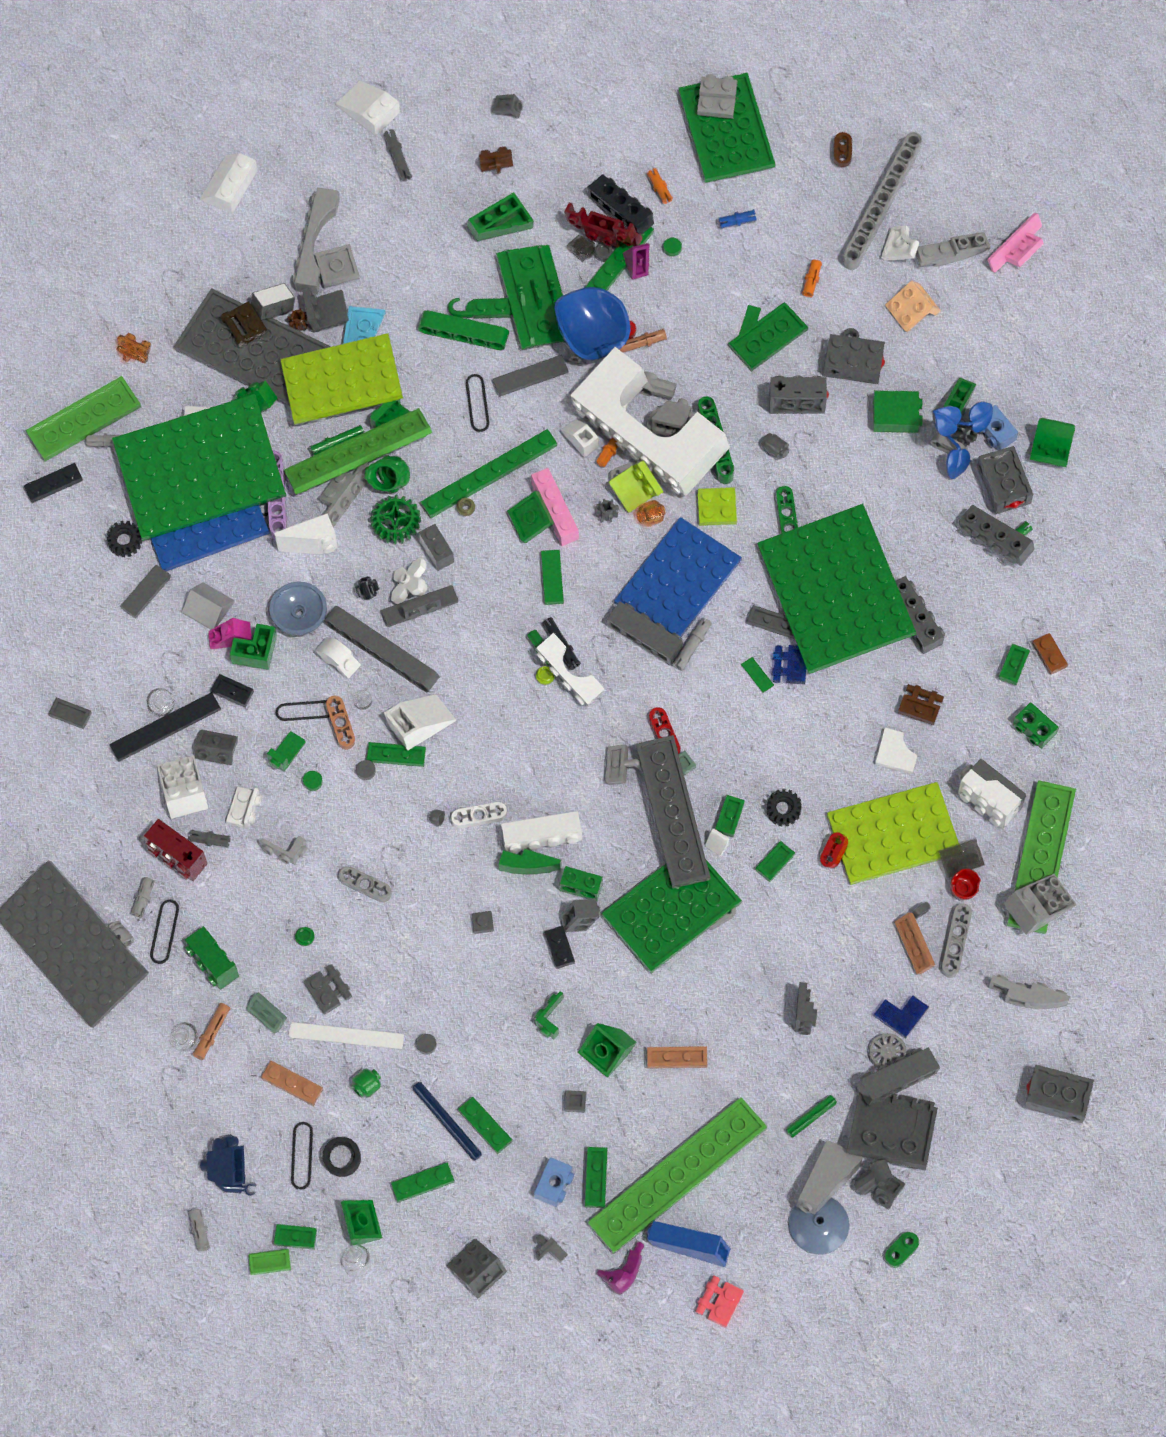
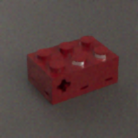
M159 818L144 835L148 853L155 858L157 856L160 857L168 868H175L178 871L177 873L185 880L190 879L194 881L208 864L203 850Z

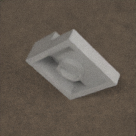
M707 74L705 77L702 76L697 115L733 119L737 80H734L731 76H725L723 79L716 78L713 74Z

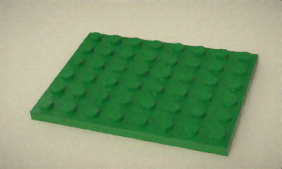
M255 394L112 438L143 541L287 496Z
M863 503L757 542L809 674L917 635Z

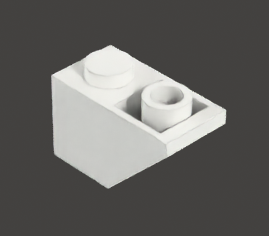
M575 419L561 429L564 436L583 457H586L599 447V437L587 424Z

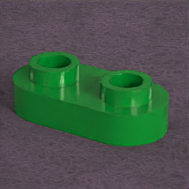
M912 1232L903 1233L886 1251V1263L893 1268L902 1266L918 1249V1236ZM911 1239L913 1244L908 1245L905 1240ZM897 1253L899 1255V1258L894 1259L892 1257V1254Z

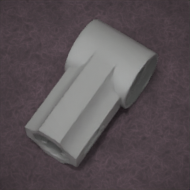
M644 372L648 382L639 393L646 396H652L653 394L672 400L676 383L659 379L654 373Z

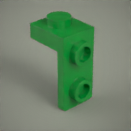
M290 731L276 751L272 748L268 751L269 764L285 772L305 745V739Z
M561 991L557 995L553 994L547 1002V1007L545 1009L541 1008L535 1016V1024L540 1029V1033L546 1038L550 1036L553 1040L559 1035V1028L547 1020V1018L563 1000L564 996Z

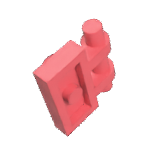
M713 1275L711 1281L705 1286L706 1291L703 1297L699 1298L697 1302L698 1307L695 1312L703 1315L705 1309L710 1311L708 1319L726 1328L744 1290L728 1282L725 1283L722 1289L717 1286L720 1278ZM713 1293L719 1295L715 1304L709 1302Z

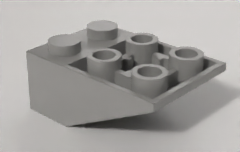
M1055 874L1014 891L1003 903L1025 935L1042 928L1077 905Z

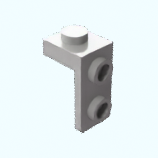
M300 836L297 837L289 852L263 838L260 840L262 850L265 853L279 856V859L286 864L290 862L295 865L299 857H303L307 851L306 841Z

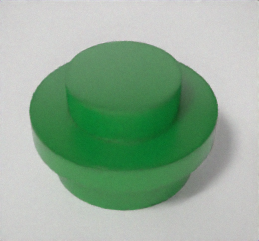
M301 927L296 931L295 939L299 945L309 946L313 943L315 934L311 928Z

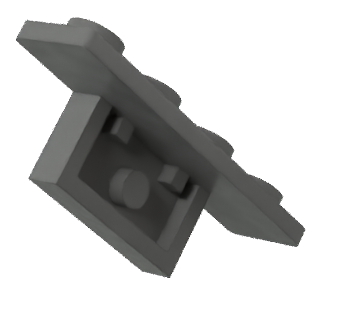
M453 585L382 609V614L387 626L391 627L456 604L459 601Z

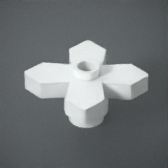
M418 558L412 562L408 570L400 567L394 571L393 580L399 584L392 591L391 601L399 604L405 601L409 593L414 596H421L426 592L427 584L420 577L426 570L425 560Z

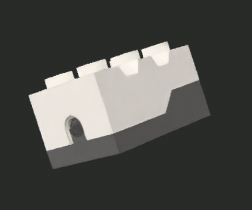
M981 758L974 766L968 764L962 770L958 791L959 797L966 803L972 802L979 814H987L991 817L989 820L993 825L1004 829L1023 807L1026 793Z

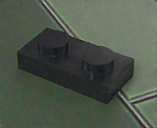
M219 674L211 688V692L246 708L254 693V689Z
M560 926L544 931L556 969L575 964L564 927Z

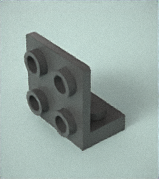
M309 288L302 290L307 319L314 332L349 321L343 290L319 297L316 294L313 295Z
M474 1239L447 1264L448 1269L467 1285L477 1299L508 1272L500 1259L477 1239Z

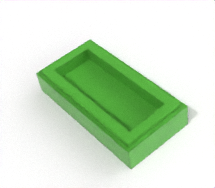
M289 1249L248 1254L251 1275L291 1270Z

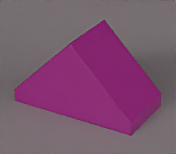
M648 243L631 247L623 253L632 280L649 275L650 245Z

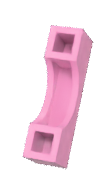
M549 468L531 474L532 486L535 491L540 492L554 521V532L561 546L579 540V530Z

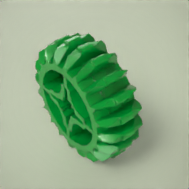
M397 494L394 499H391L389 495L387 501L381 499V504L376 503V509H372V516L370 517L371 527L375 529V535H379L381 540L386 538L387 543L393 540L394 544L397 543V540L404 543V538L410 541L411 535L415 536L416 530L420 529V510H417L416 503L412 504L411 499L406 501L404 495L401 499H398ZM399 509L406 511L409 515L400 512ZM385 526L392 527V530L386 528Z

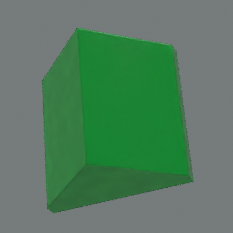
M373 1200L341 1201L352 1247L382 1239Z

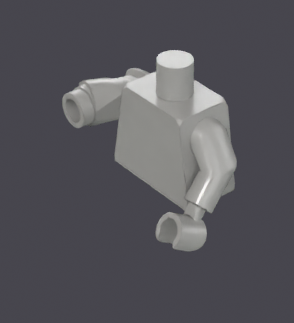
M680 398L678 402L666 401L662 406L651 412L646 427L651 432L653 431V433L671 437L677 434L696 413L691 411V406L688 405V401L684 398Z

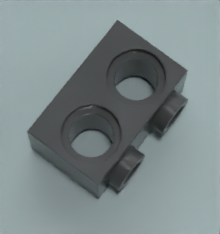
M596 899L574 900L561 913L564 932L587 931L600 916V907L597 905Z

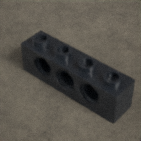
M602 174L587 186L589 198L612 217L623 221L626 228L632 223L636 232L642 235L654 225L653 212L648 207L645 208L641 205L637 198L631 197L623 187L620 188L616 185L612 178H607Z

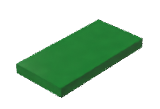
M783 302L730 341L728 346L753 371L808 330V326L786 302Z

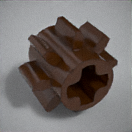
M301 308L295 311L292 310L291 316L287 317L289 326L298 331L307 330V326L310 324L307 319V313L303 312Z

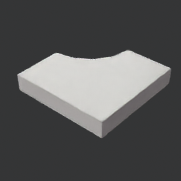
M907 226L891 227L881 256L884 261L914 259L919 242L915 239H910V229Z
M885 728L875 765L913 774L918 755L906 747L903 740L904 732Z

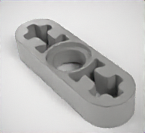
M350 866L342 868L339 872V878L343 885L379 902L390 900L392 892L388 884ZM350 872L354 879L348 878L345 880L344 874L348 875ZM363 880L371 882V886L368 889L360 887V883ZM383 889H386L387 895L383 894L380 896L377 890L383 891Z

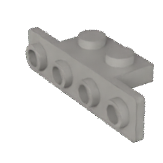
M368 463L360 465L354 474L345 472L338 477H334L319 497L322 503L330 505L325 514H328L333 528L367 483L364 475L365 468L369 466Z

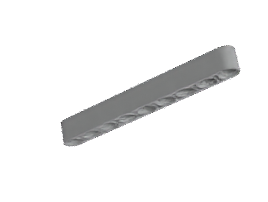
M911 132L905 137L849 242L843 264L848 270H855L859 267L917 158L922 142L920 134Z

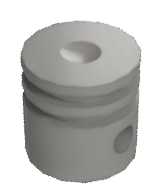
M115 921L109 925V928L129 948L135 939L124 928V925L120 921Z

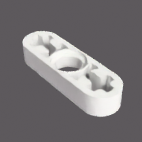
M495 802L457 809L451 815L452 824L454 827L462 829L500 822L506 818L507 808L503 803ZM496 808H499V810L502 811L501 815L497 816V814L494 813L496 811ZM488 809L490 810V818H488ZM482 811L485 816L483 819L477 820L473 816L474 813ZM468 813H470L471 821H469V818H466ZM458 815L464 818L463 822L459 823L458 820H455L458 818Z

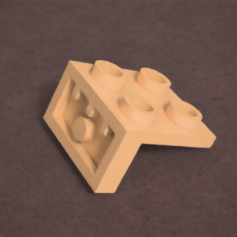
M910 281L886 303L888 310L906 332H909L927 314L937 315L941 311L921 284L915 281Z

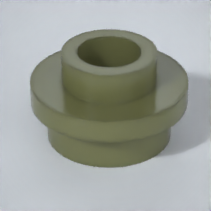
M469 498L459 500L457 503L458 513L462 516L472 515L475 511L474 501ZM468 506L469 509L464 510L463 507Z

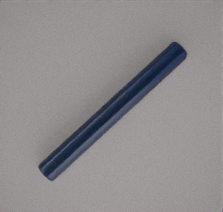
M416 1083L413 1086L414 1092L472 1160H478L482 1156L481 1151L423 1083Z

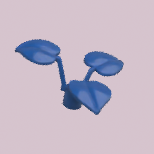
M981 401L974 404L969 412V422L960 421L961 411L954 406H946L933 411L936 420L935 428L938 433L947 437L957 449L949 452L946 461L947 473L951 480L960 476L968 468L970 454L968 450L961 449L960 445L950 435L957 431V425H971L974 432H981L986 429L993 415L991 403Z

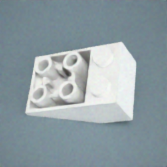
M436 694L401 702L384 712L389 727L407 750H410L456 721Z
M194 755L157 765L171 819L209 809Z

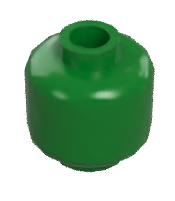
M364 1068L352 1078L353 1085L351 1087L359 1097L369 1098L381 1088L379 1081L381 1076L374 1069L371 1071Z

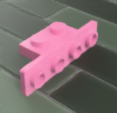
M1037 213L1028 218L988 258L992 272H997L1006 262L1021 267L1044 244L1042 238L1034 235L1042 227Z

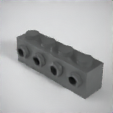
M973 504L959 520L960 530L964 535L972 536L979 544L987 545L994 553L1002 554L1013 564L1017 563L1022 566L1035 550L1033 540Z
M906 576L896 580L895 582L917 635L912 637L921 652L925 654L942 645L945 633L935 623L933 613L926 609L923 597L918 596L914 583L911 580L909 581Z
M619 601L607 618V625L669 665L672 664L683 648L682 638L678 634L669 633L662 624H655L650 621L646 614H639L628 603L623 604Z
M929 1047L923 1050L918 1048L909 1057H899L890 1066L885 1064L879 1067L877 1072L873 1074L868 1072L862 1075L857 1088L867 1105L871 1106L936 1075L940 1066Z

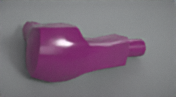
M637 1242L634 1250H630L627 1263L622 1269L615 1271L599 1269L596 1274L610 1286L613 1292L618 1295L623 1294L631 1287L637 1277L642 1261L641 1252L645 1245L642 1242Z

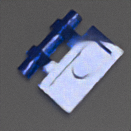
M776 645L772 656L774 660V668H772L771 672L773 682L780 683L781 676H786V683L805 684L806 666L798 646L789 645L788 652H782L783 647ZM782 660H787V668L781 667Z

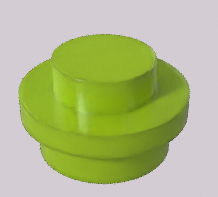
M543 666L537 670L536 679L540 684L548 685L554 681L555 675L549 670L550 667Z

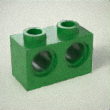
M1031 702L1015 717L1013 722L1015 729L1019 733H1024L1034 746H1038L1041 749L1057 734L1059 726ZM1029 718L1032 720V722L1026 723L1023 719ZM1037 731H1044L1046 735L1041 736Z
M565 866L560 881V891L586 899H596L597 902L603 885V876Z

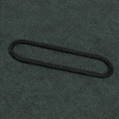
M472 374L466 379L471 426L475 431L483 432L488 429L490 423L485 385L480 375ZM472 377L480 378L482 383L487 421L484 429H477L473 422L468 384L469 379Z
M327 700L283 703L276 708L275 712L277 718L281 721L329 718V715L282 718L278 714L279 709L283 706L326 703Z
M172 899L166 900L161 904L150 952L151 960L157 964L165 963L170 956L179 913V905ZM171 902L176 905V913L168 952L164 960L157 961L153 957L162 909L166 903Z
M299 1122L293 1130L291 1184L299 1190L307 1188L311 1182L313 1128L307 1122ZM300 1125H307L310 1129L308 1182L305 1186L299 1187L294 1183L296 1130Z

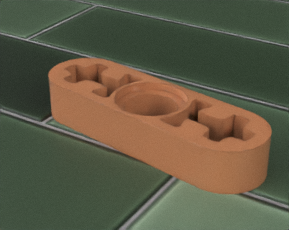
M331 696L326 702V708L338 745L345 750L351 749L355 744V736L344 702L339 696ZM334 701L336 702V704H339V713L337 714L335 712L334 707L332 706V702ZM338 718H343L346 721V725L338 727L335 721ZM346 731L347 738L350 739L348 744L343 741L342 732Z

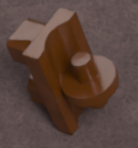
M506 146L499 147L497 152H490L488 149L482 150L481 155H479L481 172L496 169L497 174L501 173V168L513 166L512 151L507 149Z

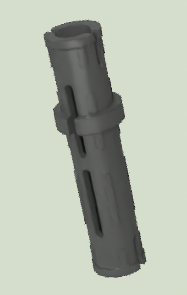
M389 130L391 137L388 131H385L384 136L389 145L388 150L392 153L401 180L407 181L406 176L410 180L412 174L401 150L402 145L398 142L395 130Z

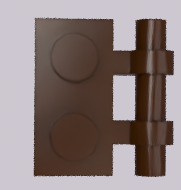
M908 684L906 691L912 693V696L904 694L898 714L934 725L941 707L934 704V702L942 703L944 696L937 694V691L932 690L931 692L922 689L919 685L913 686ZM918 696H922V697L927 698V699H929V700H928V702H927V701L918 699Z

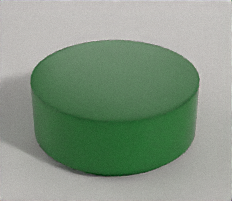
M674 237L666 239L663 245L665 254L671 257L679 255L682 250L681 241Z
M317 771L307 772L303 777L305 788L310 791L320 789L323 784L321 774Z

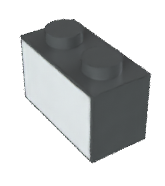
M282 283L252 292L251 306L259 318L263 320L292 311L295 297L286 284Z
M436 524L419 532L420 543L437 571L454 563V554Z

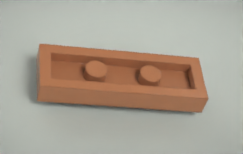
M907 913L896 920L895 925L916 974H923L934 967V960L914 914Z
M707 1046L647 1047L648 1069L707 1068Z
M270 1061L261 1076L262 1080L312 1106L315 1105L323 1091V1087L273 1061Z

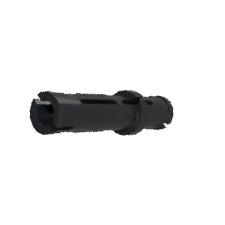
M552 617L547 618L551 625L549 626L546 620L543 621L542 625L549 635L554 633L566 646L563 657L571 670L576 669L572 661L575 662L577 667L580 666L581 662L574 654L572 645L567 643Z

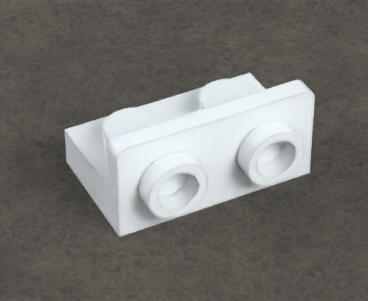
M237 786L226 820L227 824L249 830L250 825L254 824L256 819V813H254L256 806L259 807L262 800L259 788L250 790Z

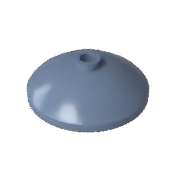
M297 581L282 586L275 592L270 602V615L274 624L281 631L290 635H305L313 632L322 624L327 613V604L323 593L316 586L307 582ZM302 612V615L298 616L296 615V613Z
M832 1197L815 1215L805 1213L795 1205L789 1218V1231L794 1242L802 1250L816 1255L828 1254L837 1250L845 1242L849 1232V1217L844 1207ZM818 1218H821L824 1222L822 1224H818L816 1220Z

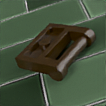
M249 301L231 311L224 312L220 316L223 323L227 324L235 336L238 346H244L267 333V328ZM237 318L247 333L246 335L241 334L232 319Z

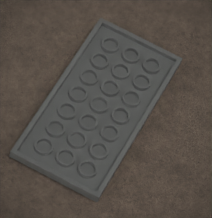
M211 288L174 345L175 350L248 386L254 382L260 383L266 380L277 396V400L290 406L281 359L331 346L272 317L261 320L267 328V333L244 346H238L235 336L227 324L223 323L220 316L224 312L231 311L243 303ZM237 318L232 319L241 334L246 335L247 333Z
M48 860L0 907V923L92 1028L149 974L52 861Z

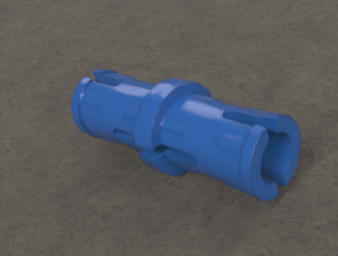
M754 209L718 217L721 229L757 221Z

